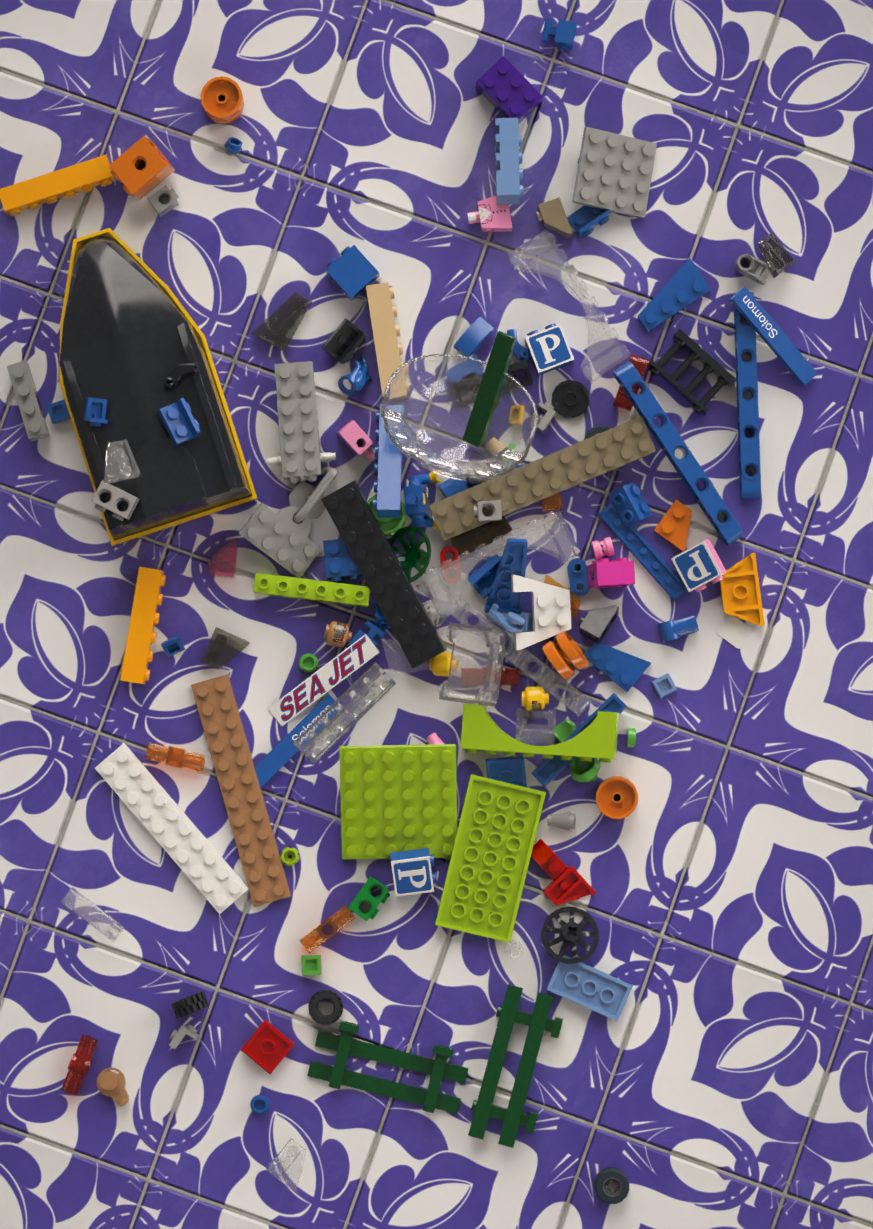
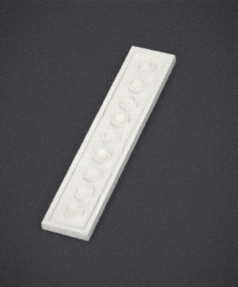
M125 743L95 767L97 772L219 914L249 889Z

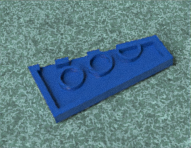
M690 258L637 316L647 332H650L711 291V288Z
M507 539L484 607V613H488L493 604L499 606L497 611L500 613L513 612L521 614L523 612L524 592H512L511 575L525 577L527 539Z

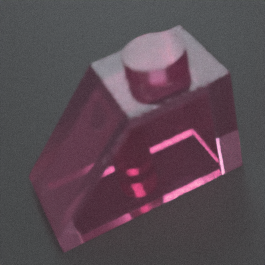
M238 539L231 540L212 556V560L208 561L207 571H210L211 576L235 579Z

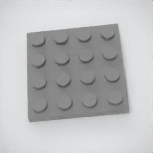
M585 127L572 202L641 219L645 218L657 143Z

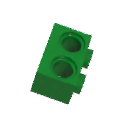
M370 876L348 908L366 921L369 918L373 920L379 912L377 906L380 902L384 904L390 896L388 893L389 888ZM373 886L381 888L382 893L379 897L372 896L371 888ZM362 902L370 904L369 912L363 913L360 910L359 906Z

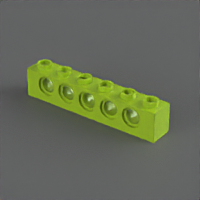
M262 573L255 574L253 590L256 594L369 607L371 592L368 586Z

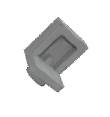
M183 1024L179 1031L174 1030L169 1037V1040H171L169 1046L176 1049L186 1034L196 1040L199 1037L196 1033L198 1030L190 1024L187 1026Z

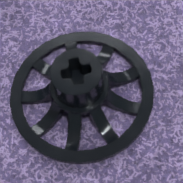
M562 907L552 912L546 918L542 927L541 938L545 950L552 958L561 963L576 964L588 959L594 953L599 941V930L594 919L584 910L577 907ZM570 911L569 922L566 923L559 914ZM575 912L585 916L579 924L574 922ZM555 917L562 927L552 928L548 924ZM590 921L594 931L585 932L581 928ZM546 931L559 934V937L547 942ZM582 937H594L592 947L587 945L582 940ZM562 941L564 944L557 955L550 947ZM576 944H579L588 951L580 958L578 957ZM568 945H571L574 959L562 958Z

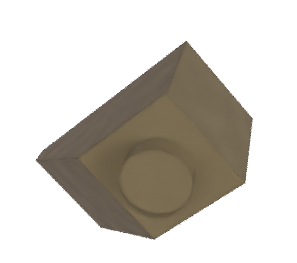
M560 197L538 205V211H535L538 221L542 222L544 227L567 238L572 237V230Z

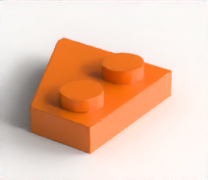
M676 499L653 531L684 552L692 510Z

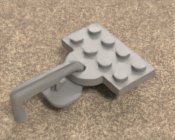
M325 466L322 469L324 478L316 488L306 482L298 483L289 494L290 506L282 508L277 513L261 502L238 532L297 578L303 575L322 549L310 540L308 535L311 531L310 520L318 519L326 510L321 499L325 497L323 493L338 474L336 469Z

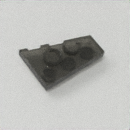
M295 292L251 334L285 352L310 308L312 301Z

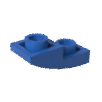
M481 317L477 318L458 339L453 348L468 359L480 348L481 343L493 332L494 327Z

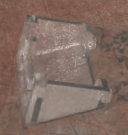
M450 622L446 636L450 642H453L448 681L445 680L439 686V699L481 706H495L498 699L506 642L505 630Z

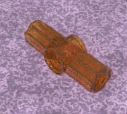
M149 743L145 759L162 762L165 765L177 768L184 767L202 772L206 756L173 746L166 747Z
M345 905L299 941L310 954L356 919V917ZM325 924H330L333 927V932L329 935L325 934L322 930Z

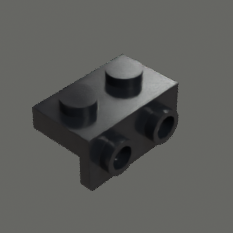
M345 318L321 348L337 362L344 364L349 362L353 357V352L364 344L367 334L360 331Z

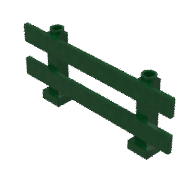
M508 984L503 1005L498 1006L496 1013L499 1021L478 1100H473L471 1111L474 1112L468 1136L483 1140L488 1119L493 1117L504 1121L498 1144L513 1148L519 1125L527 1127L526 1131L533 1133L539 1112L531 1110V1113L527 1114L523 1113L544 1030L552 1032L551 1037L558 1038L564 1018L556 1016L555 1020L548 1019L553 996L539 992L533 1014L519 1011L518 1006L523 988ZM516 1022L529 1026L509 1105L508 1108L494 1105L493 1101L513 1025Z
M341 1020L339 1029L342 1030L341 1036L318 1031L315 1046L337 1051L334 1066L311 1061L307 1076L328 1081L329 1087L340 1089V1086L344 1085L423 1105V1111L434 1113L436 1108L458 1113L461 1098L439 1093L442 1078L464 1084L466 1081L468 1068L446 1063L448 1057L452 1058L453 1048L434 1044L433 1053L436 1054L434 1060L352 1039L353 1034L358 1033L359 1024ZM348 1054L429 1074L431 1077L428 1089L346 1070Z

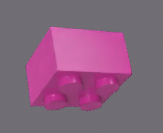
M608 558L597 559V561H592L591 565L586 566L588 589L627 587L635 584L634 561H628L627 558H616V560H611V562H609Z

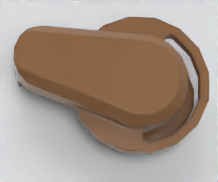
M116 1068L102 1070L97 1077L98 1090L103 1095L112 1097L120 1106H124L129 1102V1095L125 1089L126 1079L124 1074ZM107 1070H115V1071H118L119 1073L117 1074V1073H115V1072L107 1071Z

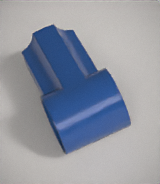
M695 616L658 624L663 643L699 631Z

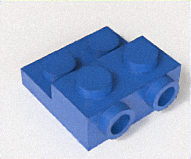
M343 539L324 540L326 578L331 579V582L342 581L344 577H350V580L361 579L362 574Z

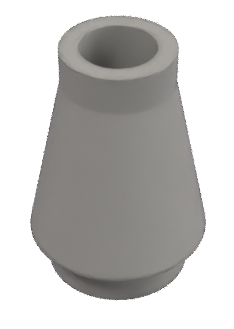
M571 812L548 814L547 825L570 831V829H575L576 815Z

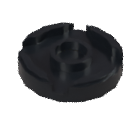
M566 380L555 387L551 402L554 410L559 415L565 418H575L586 411L589 405V393L582 383Z

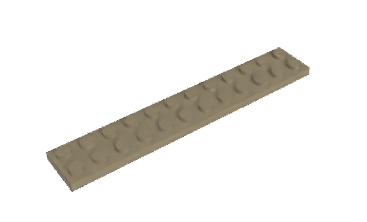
M640 416L433 503L429 507L442 538L446 541L488 523L478 522V518H474V506H477L478 501L501 500L503 517L655 453L656 449L644 420ZM485 506L482 509V513L484 516H491L493 509L490 506Z

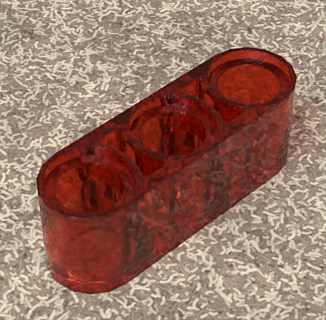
M631 354L629 361L643 379L649 360ZM633 385V393L637 395L640 387ZM619 386L613 405L631 412L633 405L621 386Z

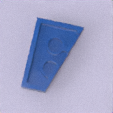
M596 642L584 653L590 663L625 692L630 690L651 664V662Z

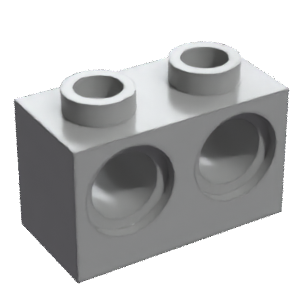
M103 480L92 499V502L96 504V509L104 513L107 509L113 512L112 517L123 521L124 518L130 519L139 501L137 497ZM104 493H110L111 495L107 503L101 501V496ZM125 501L128 503V509L123 512L119 511V504Z

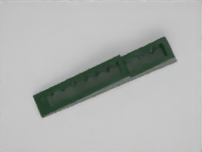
M501 331L497 332L462 439L476 447L486 443L494 410L500 402L516 341L515 337Z

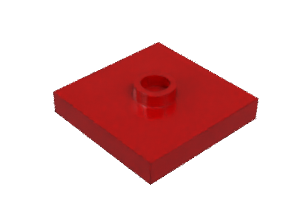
M265 1019L242 1047L241 1051L271 1074L295 1043Z

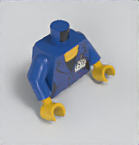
M441 471L415 475L411 477L409 486L404 487L406 515L418 527H433L435 530H439L436 521L432 518V512L429 507L431 505L429 482H442L443 479L438 480L437 478L438 473H442Z

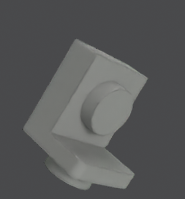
M539 402L538 408L546 414H541L536 424H538L537 430L544 433L556 412L549 403L545 402L543 404Z

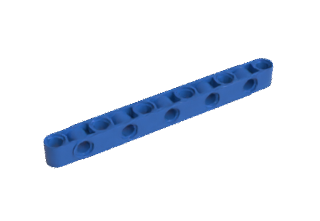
M734 306L741 499H761L756 331L749 323H741L740 317L743 315ZM744 353L748 354L751 357V361L744 362L741 359V355ZM744 391H749L752 394L751 400L743 398L742 394ZM745 429L752 430V438L745 437ZM752 467L755 471L754 476H748L745 473V468Z
M628 361L613 372L615 379L638 414L642 416L645 425L722 541L729 546L744 536L743 530L634 365ZM633 385L640 387L639 395L633 393ZM655 417L661 419L660 427L654 425L653 420ZM676 449L682 451L683 456L681 459L675 457ZM697 481L703 483L704 488L702 491L696 488ZM719 512L725 517L723 523L717 520Z

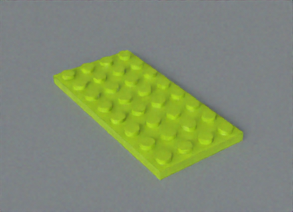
M473 774L470 775L435 925L511 942L546 795L545 791Z

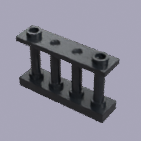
M679 328L673 336L675 343L657 363L652 359L648 363L649 371L656 377L659 375L691 403L693 405L691 408L700 415L702 413L705 416L709 411L705 407L706 404L723 386L727 385L730 388L737 379ZM685 347L689 351V356L670 376L662 368L680 348L683 349ZM699 360L704 364L702 366L703 369L684 389L676 381L694 361ZM713 372L718 377L717 382L698 401L691 393L709 373Z

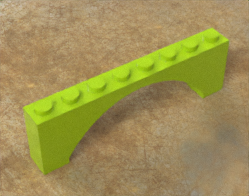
M464 702L460 748L466 749V753L476 754L477 750H485L484 754L496 755V751L504 752L505 756H515V753H523L522 757L534 758V754H542V758L553 759V755L561 756V760H572V757H580V761L592 762V758H599V762L611 763V759L616 760L619 713L598 711L597 717L575 737L555 745L534 746L522 743L506 734L490 717L486 710V704Z

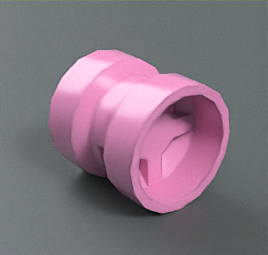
M610 537L604 538L603 541L596 540L591 542L596 560L602 559L606 555H615Z

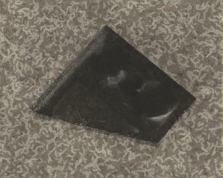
M772 233L758 243L773 278L779 276L796 262Z
M216 627L200 662L219 670L249 646L250 642Z

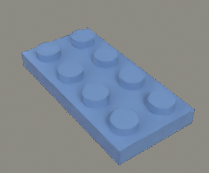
M563 955V957H562V958H566V959H573V958L568 957V956H566V955ZM558 961L546 990L618 1021L633 985L582 962L565 964Z

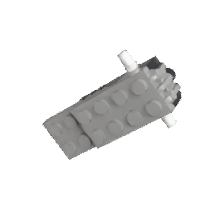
M313 361L274 364L281 456L267 458V465L282 466L283 479L288 480L289 483L296 484L297 481L315 482L317 477H322L321 462L336 461V452L320 453Z

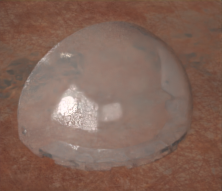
M454 354L424 355L400 365L388 381L380 409L381 417H383L385 422L384 428L389 438L405 456L414 458L420 462L419 466L436 474L459 480L477 478L478 481L503 476L514 470L515 466L525 460L536 431L538 412L535 402L528 391L507 373L499 405L493 413L486 443L476 447L463 441L462 439L487 363L475 358Z

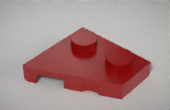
M569 865L543 890L556 906L596 893L572 865Z

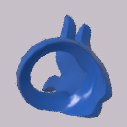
M363 355L360 356V362L354 361L355 368L351 374L342 376L338 381L339 389L346 395H356L367 381L371 382L373 380L372 376H366L368 365ZM348 379L349 383L354 385L355 390L347 389L343 381Z

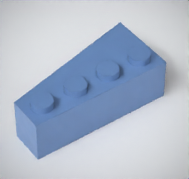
M495 118L496 205L519 204L520 197H523V185H520V180H523V169H519V164H522V152H519V147H522V135H519L518 118Z

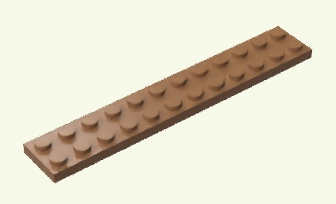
M229 674L192 684L194 698L253 905L256 907L291 897Z

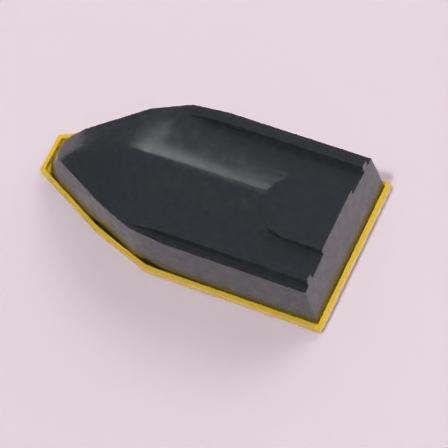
M110 228L73 239L60 320L59 384L94 493H96L103 480L139 499L129 520L124 518L123 521L112 517L113 512L107 509L105 513L101 511L111 546L258 499L205 335L170 288ZM197 363L198 372L185 375L175 388L170 389L164 385L165 378L176 365ZM86 397L107 400L105 419L108 420L107 424L101 423V427L91 426L89 421H84ZM184 398L185 402L190 405L194 420H197L199 423L200 433L194 439L174 446L157 411ZM104 493L101 496L103 503H107L110 500V493ZM125 501L121 502L118 506L119 511H126L128 503Z

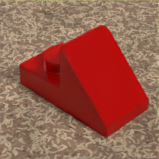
M542 839L533 846L531 857L552 880L567 868Z

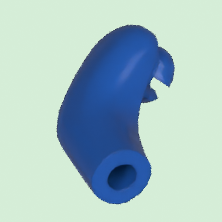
M516 329L507 330L508 335L516 338L512 354L520 361L525 359L528 361L530 359V352L519 344Z

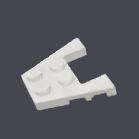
M511 575L512 592L530 591L532 594L533 631L514 633L515 650H521L563 631L572 629L570 590L522 576Z

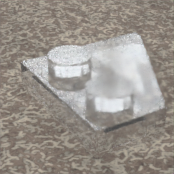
M291 1138L266 1169L296 1193L307 1151Z

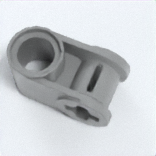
M749 254L741 255L734 265L738 273L761 285H765V279L769 271L773 269L770 264L758 260ZM740 260H746L749 263V267H741Z

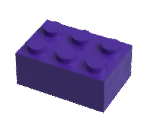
M504 56L476 81V89L505 118H518V125L543 100V96Z

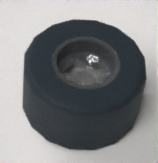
M607 1167L596 1175L594 1189L597 1196L603 1202L617 1204L627 1197L629 1181L622 1170L615 1167Z

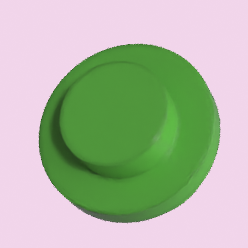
M306 653L301 656L299 666L304 672H313L318 667V659L315 655Z

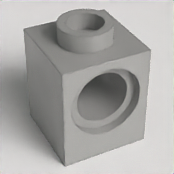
M166 185L148 198L150 204L160 217L179 205L177 201L179 196L173 188L169 190ZM164 196L170 198L167 204H161L160 199Z
M501 500L478 501L477 506H474V518H478V522L502 521ZM485 506H490L493 509L491 516L483 515L482 509Z

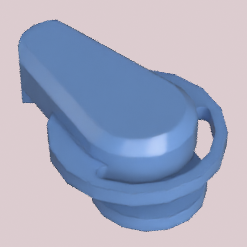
M493 604L487 614L491 620L509 633H521L523 631L521 625L525 623V620L521 616L513 612H508L507 616L497 611L499 606Z

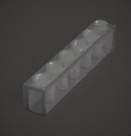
M375 662L293 744L315 764L396 682Z

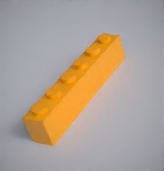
M103 155L1 188L0 199L3 209L7 215L15 216L25 209H37L43 203L52 204L62 197L71 198L80 191L89 192L94 189L93 187L99 185L102 187L108 186L115 180L111 174L112 169L109 166V159L107 155Z
M139 567L120 681L145 685L146 681H149L150 670H148V664L152 662L154 651H151L152 643L156 642L157 632H154V628L160 619V613H157L158 605H162L163 594H160L161 586L164 587L166 582V575H163L164 571Z

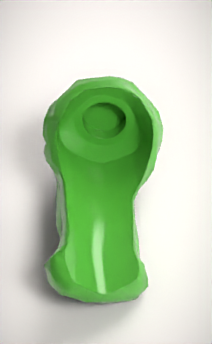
M568 719L559 723L553 730V738L558 743L564 742L576 730V724ZM576 757L570 763L569 770L572 779L577 782H594L597 779L600 762L597 758H592V762L580 761V757Z

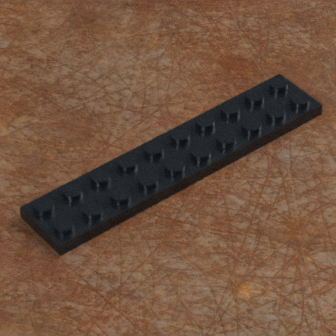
M356 480L322 498L321 500L411 667L415 668L446 651L447 649Z

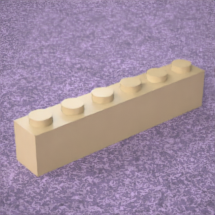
M388 282L367 285L366 291L383 401L406 398L405 392H409L408 383L403 381L402 375L406 373L405 363L400 362V355H403L402 343L398 344L397 342L400 330L399 324L395 325L394 318L397 317L396 306H392L391 299L395 298L393 287L389 288Z

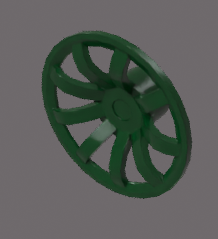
M408 526L398 530L391 537L389 543L394 552L402 554V557L397 558L399 562H403L401 565L403 569L406 568L405 573L410 582H414L424 574L429 565L431 544L423 530ZM410 531V533H409V543H410V544H408V543L406 542V540L404 539L403 533ZM416 532L422 536L417 543L414 542ZM397 538L405 548L404 550L393 546ZM424 542L427 546V552L420 548ZM415 567L419 573L411 577V570Z

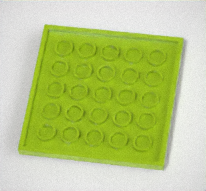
M456 744L339 746L342 859H391L390 853L429 848V855L433 854L434 858H450L457 834Z

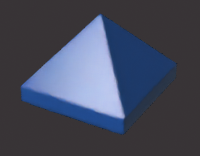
M179 636L169 638L161 643L167 657L185 650Z

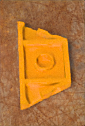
M751 553L726 570L727 573L722 575L723 579L719 581L723 612L752 624L765 626L755 553Z

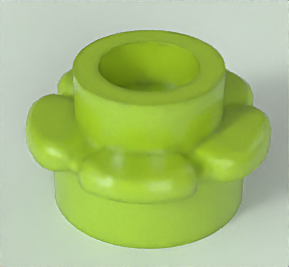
M289 847L283 849L280 856L281 861L287 866H293L294 863L299 861L297 849Z

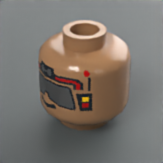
M332 621L330 625H326L323 639H326L327 645L343 648L346 643H350L353 632L349 631L348 624Z

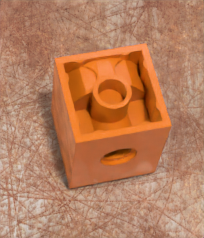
M145 136L140 138L109 165L112 169L111 174L113 177L124 184L122 188L129 196L131 195L133 198L137 197L139 199L146 196L175 171L154 142Z

